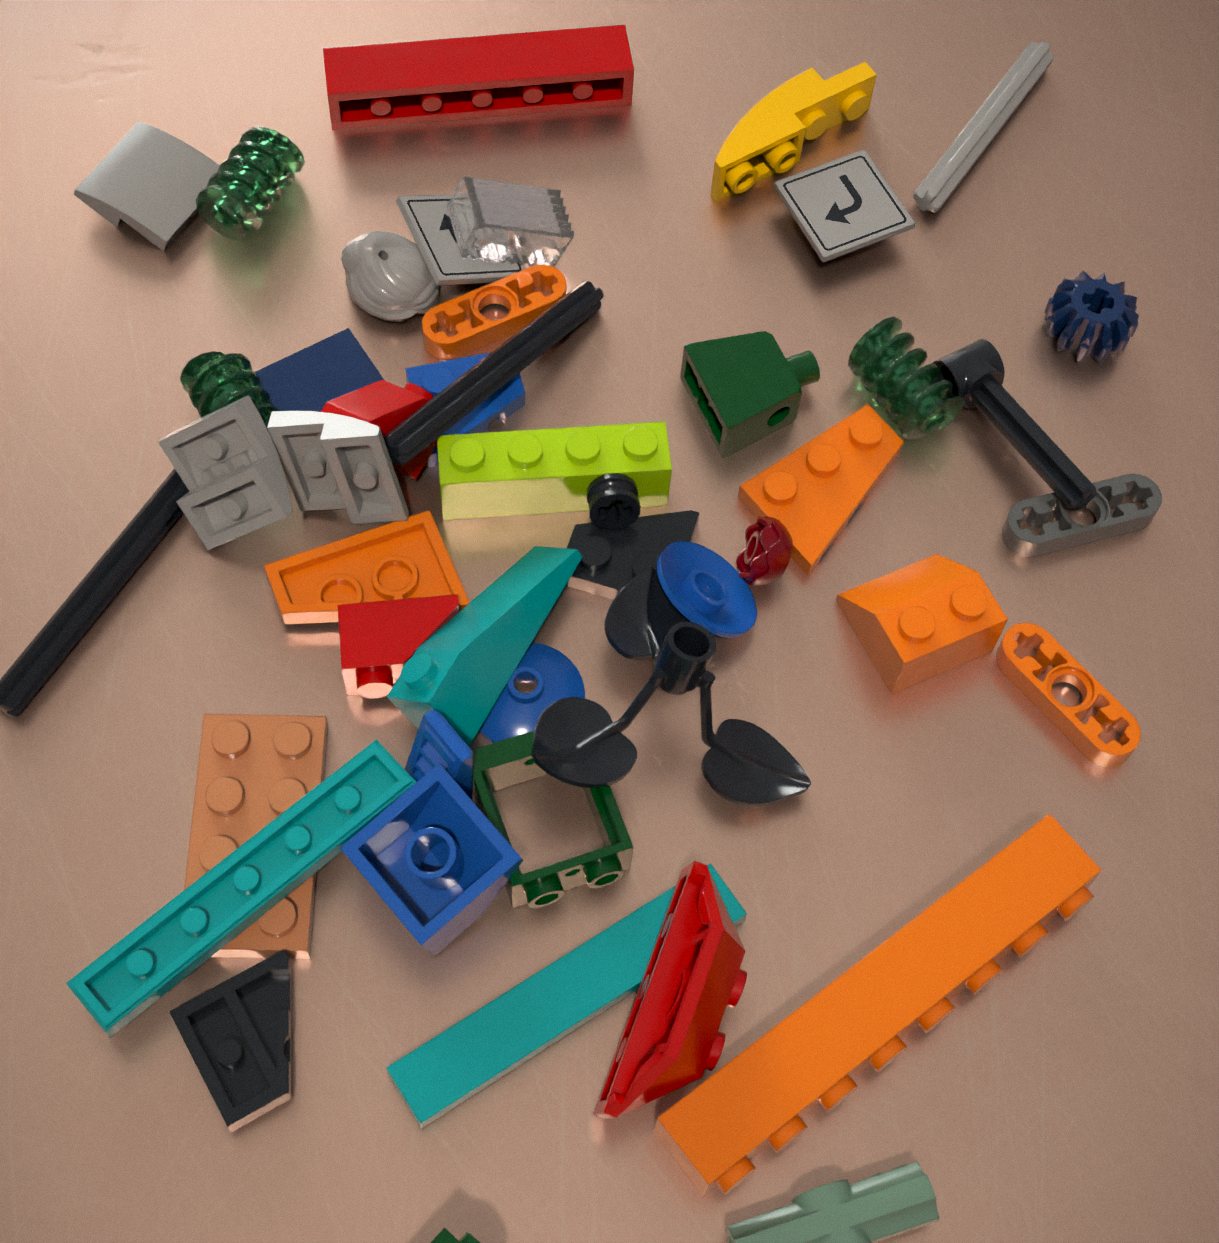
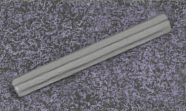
M1044 41L1041 44L1031 42L915 190L913 198L918 203L917 208L920 211L926 212L928 210L935 213L940 210L1052 63L1054 55L1049 51L1050 45Z

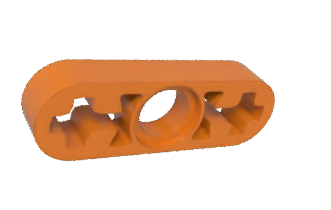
M544 264L534 265L432 307L425 313L422 319V336L425 349L436 358L450 360L517 333L566 295L567 284L565 276L553 266ZM536 288H541V290H542L544 293H549V292H551V295H549V296H544L542 292H540V291L533 292V290L536 289ZM489 304H501L510 311L506 317L499 320L487 319L480 313L481 309ZM466 316H470V317H471V322H470V319H468V320L465 321V317H466ZM446 327L449 332L456 331V334L448 337L444 331L438 332V329Z
M1019 623L1006 631L996 652L997 665L1002 673L1090 761L1103 767H1115L1123 764L1135 750L1141 738L1140 726L1135 717L1044 628L1033 623ZM1029 646L1036 652L1034 658L1028 655L1020 659L1015 655L1017 648L1024 650ZM1049 665L1053 666L1054 668L1048 672L1044 681L1041 682L1037 678L1040 671L1045 673ZM1059 682H1067L1074 685L1082 695V703L1078 706L1061 704L1053 696L1052 685ZM1094 707L1098 712L1094 718L1090 716L1086 724H1083L1081 720L1087 715L1090 708ZM1112 729L1121 736L1118 741L1113 740L1108 744L1099 738L1102 731L1107 733Z

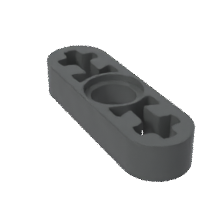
M1126 474L1094 482L1092 484L1096 487L1097 494L1087 504L1086 508L1094 513L1096 523L1088 526L1077 524L1069 517L1067 512L1069 507L1066 506L1055 492L1017 502L1010 509L1002 527V538L1005 545L1015 554L1023 557H1036L1139 531L1146 528L1152 522L1162 503L1161 491L1154 481L1140 474ZM1125 496H1128L1132 502H1141L1143 506L1138 510L1134 503L1121 504ZM1115 508V510H1114V512H1113V514H1112V516H1111V509ZM1053 514V522L1048 523L1051 515ZM1022 521H1026L1030 528L1042 526L1039 534L1034 536L1030 529H1020Z

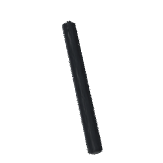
M583 281L385 434L383 438L395 465L406 464L601 308L600 300L604 297L601 288H595L590 281Z
M175 468L1 677L0 711L12 717L20 714L183 513L176 501L188 493L189 490Z

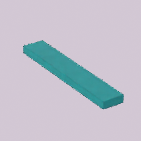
M376 739L66 984L109 1038H111L342 852L340 847L411 788L416 781Z
M710 863L707 867L736 927L745 921L747 913ZM676 885L386 1067L387 1074L421 1129L638 990Z

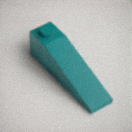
M541 546L532 548L416 649L413 656L403 666L401 674L387 695V698L417 729H419L423 715L432 709L436 712L439 711L467 746H470L583 557L577 549Z

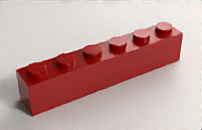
M625 25L323 48L332 130L632 105L634 66Z

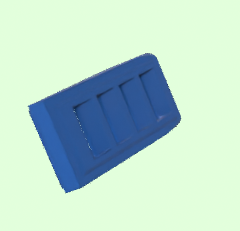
M432 709L422 717L405 770L418 782L440 763L473 801V752L440 712Z

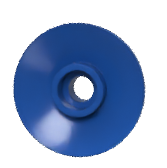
M687 541L671 543L661 552L657 560V574L660 584L672 604L688 620L703 626L711 634L727 638L740 637L752 628L757 618L754 596L746 581L738 577L739 572L728 561L702 545Z
M531 642L479 729V733L491 743L531 732L534 731L541 713L553 702L568 697L585 699L584 683L576 666L560 651L544 644ZM521 682H530L536 685V689L530 693H521L516 690L515 685Z

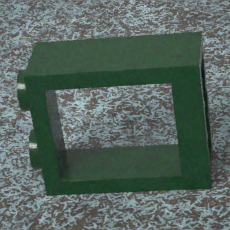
M534 731L472 750L473 798L476 806L510 845L511 843L493 792L548 775L535 763L531 756ZM610 786L583 788L605 847L524 874L521 873L518 867L505 885L512 908L527 903L531 908L544 907L561 899L565 894L564 891L588 884L590 888H601L618 881L624 876V871L630 870L633 845Z

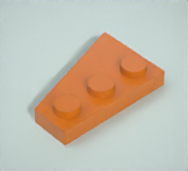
M867 404L741 484L738 498L756 518L773 517L780 520L786 526L793 539L791 558L809 577L819 564L823 553L845 529L849 518L861 502L868 498L900 455L904 441Z
M430 510L410 516L407 521H395L264 565L267 580L284 624L338 622L337 605L453 594H458L459 612L470 603Z

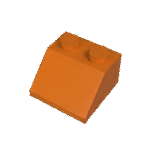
M939 554L840 593L836 598L838 605L891 694L993 652L1008 621V618L978 571Z

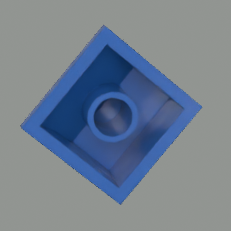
M440 763L340 847L417 942L434 956L485 913L523 862L519 854Z

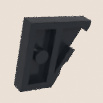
M689 510L641 516L631 525L614 530L600 528L593 524V522L576 524L567 548L577 549L583 557L566 586L614 600L619 591L644 570L653 567L657 572L658 557L668 545L679 541L692 542L700 512Z
M285 950L274 954L169 1011L230 1132L239 1129L292 1099L291 963Z

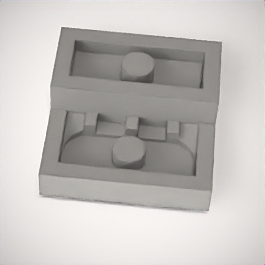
M138 121L75 189L74 195L114 226L118 227L124 221L164 251L225 182L228 171L184 141L165 131Z
M249 395L170 432L158 441L189 490L188 493L176 502L207 550L282 520L293 512L290 492L279 455L261 415Z
M316 411L271 412L267 429L300 511L346 508L351 524L407 521L409 511L380 427L353 417Z

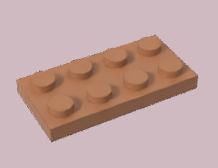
M204 714L184 890L324 781L328 736L326 716ZM317 872L212 957L269 958L285 950L288 958L310 959Z

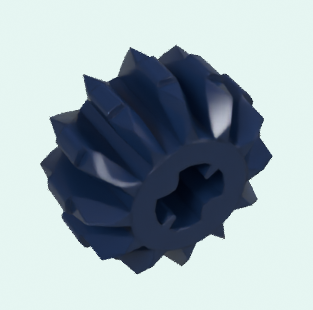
M1083 270L1074 280L1063 279L1062 283L1057 286L1053 297L1049 298L1044 311L1046 314L1044 319L1048 321L1046 324V337L1058 339V353L1070 349L1076 352L1077 362L1085 358L1086 355H1090L1100 364L1109 354L1118 356L1126 348L1130 337L1134 335L1137 329L1139 315L1135 312L1137 309V297L1124 294L1125 281L1111 284L1107 282L1105 272L1097 279H1092Z

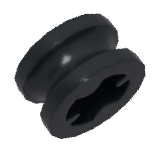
M610 473L597 477L589 484L587 488V502L589 504V517L593 524L603 529L614 530L627 527L637 520L640 515L641 506L638 499V488L632 478L624 474Z

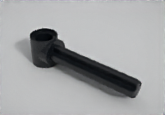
M979 339L932 363L930 369L932 382L943 401L951 406L962 403L968 409L978 408L1067 507L1081 510L1096 496V487L1004 389L1002 386L1005 375L1003 361L996 348L989 341Z

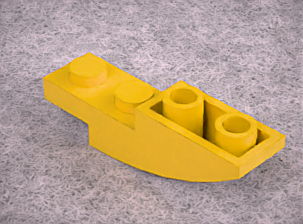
M862 62L823 80L812 67L771 91L749 110L723 143L714 163L710 196L717 202L734 193H743L755 183L771 175L785 173L790 170L796 163L800 162L803 141L816 139L826 130L847 120H855L869 110L877 74L866 62Z

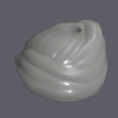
M375 231L361 234L349 241L343 249L341 261L345 269L346 286L349 296L359 308L369 315L385 321L402 322L410 319L415 314H425L439 302L441 285H436L416 243L393 233Z

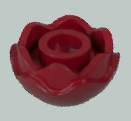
M768 516L758 517L757 523L747 527L745 531L746 548L736 558L737 567L741 571L738 577L743 578L746 583L753 586L768 585L780 579L788 566L793 548V539L786 526L780 520Z

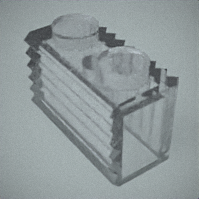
M463 177L447 204L462 258L465 259L471 256L473 260L481 258L482 261L488 263H504L509 261L511 265L519 262L520 266L528 263L530 267L540 264L554 267L574 236V231L571 230V222H568L569 214H565L564 198H560L561 190Z

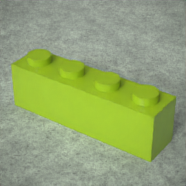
M665 421L441 435L437 438L443 520L589 511V504L587 502V488L589 484L597 477L610 473L624 474L635 481L641 507L668 505L672 465Z

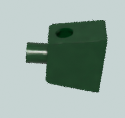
M766 331L684 345L680 378L720 456L725 458L791 424L797 418L802 396L801 387L818 382L820 370L817 360L810 350L785 358L774 336Z

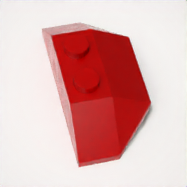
M693 861L681 870L593 1115L603 1119H611L626 1114L702 1078L704 1069L712 1071L721 1056L726 1035L718 1031L726 1006L734 1008L742 995L747 972L740 969L746 951L712 875L705 864Z

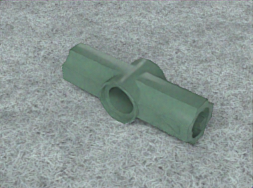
M915 1162L909 1165H902L882 1174L878 1173L873 1177L850 1185L848 1180H839L821 1185L796 1196L791 1200L792 1204L728 1225L725 1232L728 1243H877L935 1223L940 1217L936 1205V1196L928 1175L923 1172L919 1163Z

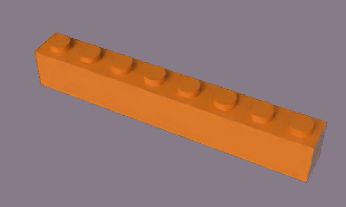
M1049 813L660 1115L656 1120L653 1134L702 1198L717 1186L725 1195L728 1194L756 1170V1167L750 1161L769 1145H771L776 1153L782 1151L808 1128L802 1121L803 1117L820 1104L827 1112L833 1110L858 1088L852 1080L853 1077L870 1064L877 1072L884 1069L906 1050L907 1046L901 1040L918 1025L925 1033L930 1032L955 1010V1007L950 1002L953 997L966 987L973 995L977 994L1003 971L997 964L999 960L1012 950L1020 958L1023 957L1049 934L1044 928V924L1058 913L1067 921L1083 909L1094 898V895L1088 888L1102 870Z

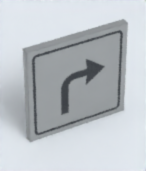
M865 149L774 182V189L822 262L915 228L916 223Z
M489 194L399 196L396 200L437 286L492 283L526 269Z

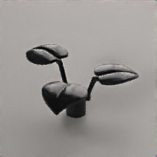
M649 567L635 576L619 591L612 601L604 621L606 637L611 646L620 655L637 661L652 657L654 665L649 681L621 718L614 723L609 713L598 703L584 698L568 697L549 705L541 713L534 729L531 756L543 771L551 777L572 786L582 788L606 787L622 780L634 766L637 759V749L621 732L629 727L657 688L661 687L670 694L681 695L698 687L700 691L701 737L703 743L711 748L703 757L701 768L705 779L719 796L738 806L748 808L764 807L806 792L811 785L809 777L797 760L772 735L759 726L744 720L728 719L720 724L716 734H714L711 687L715 681V675L706 670L716 650L714 637L703 626L688 620L672 604L665 594L658 574L653 567Z

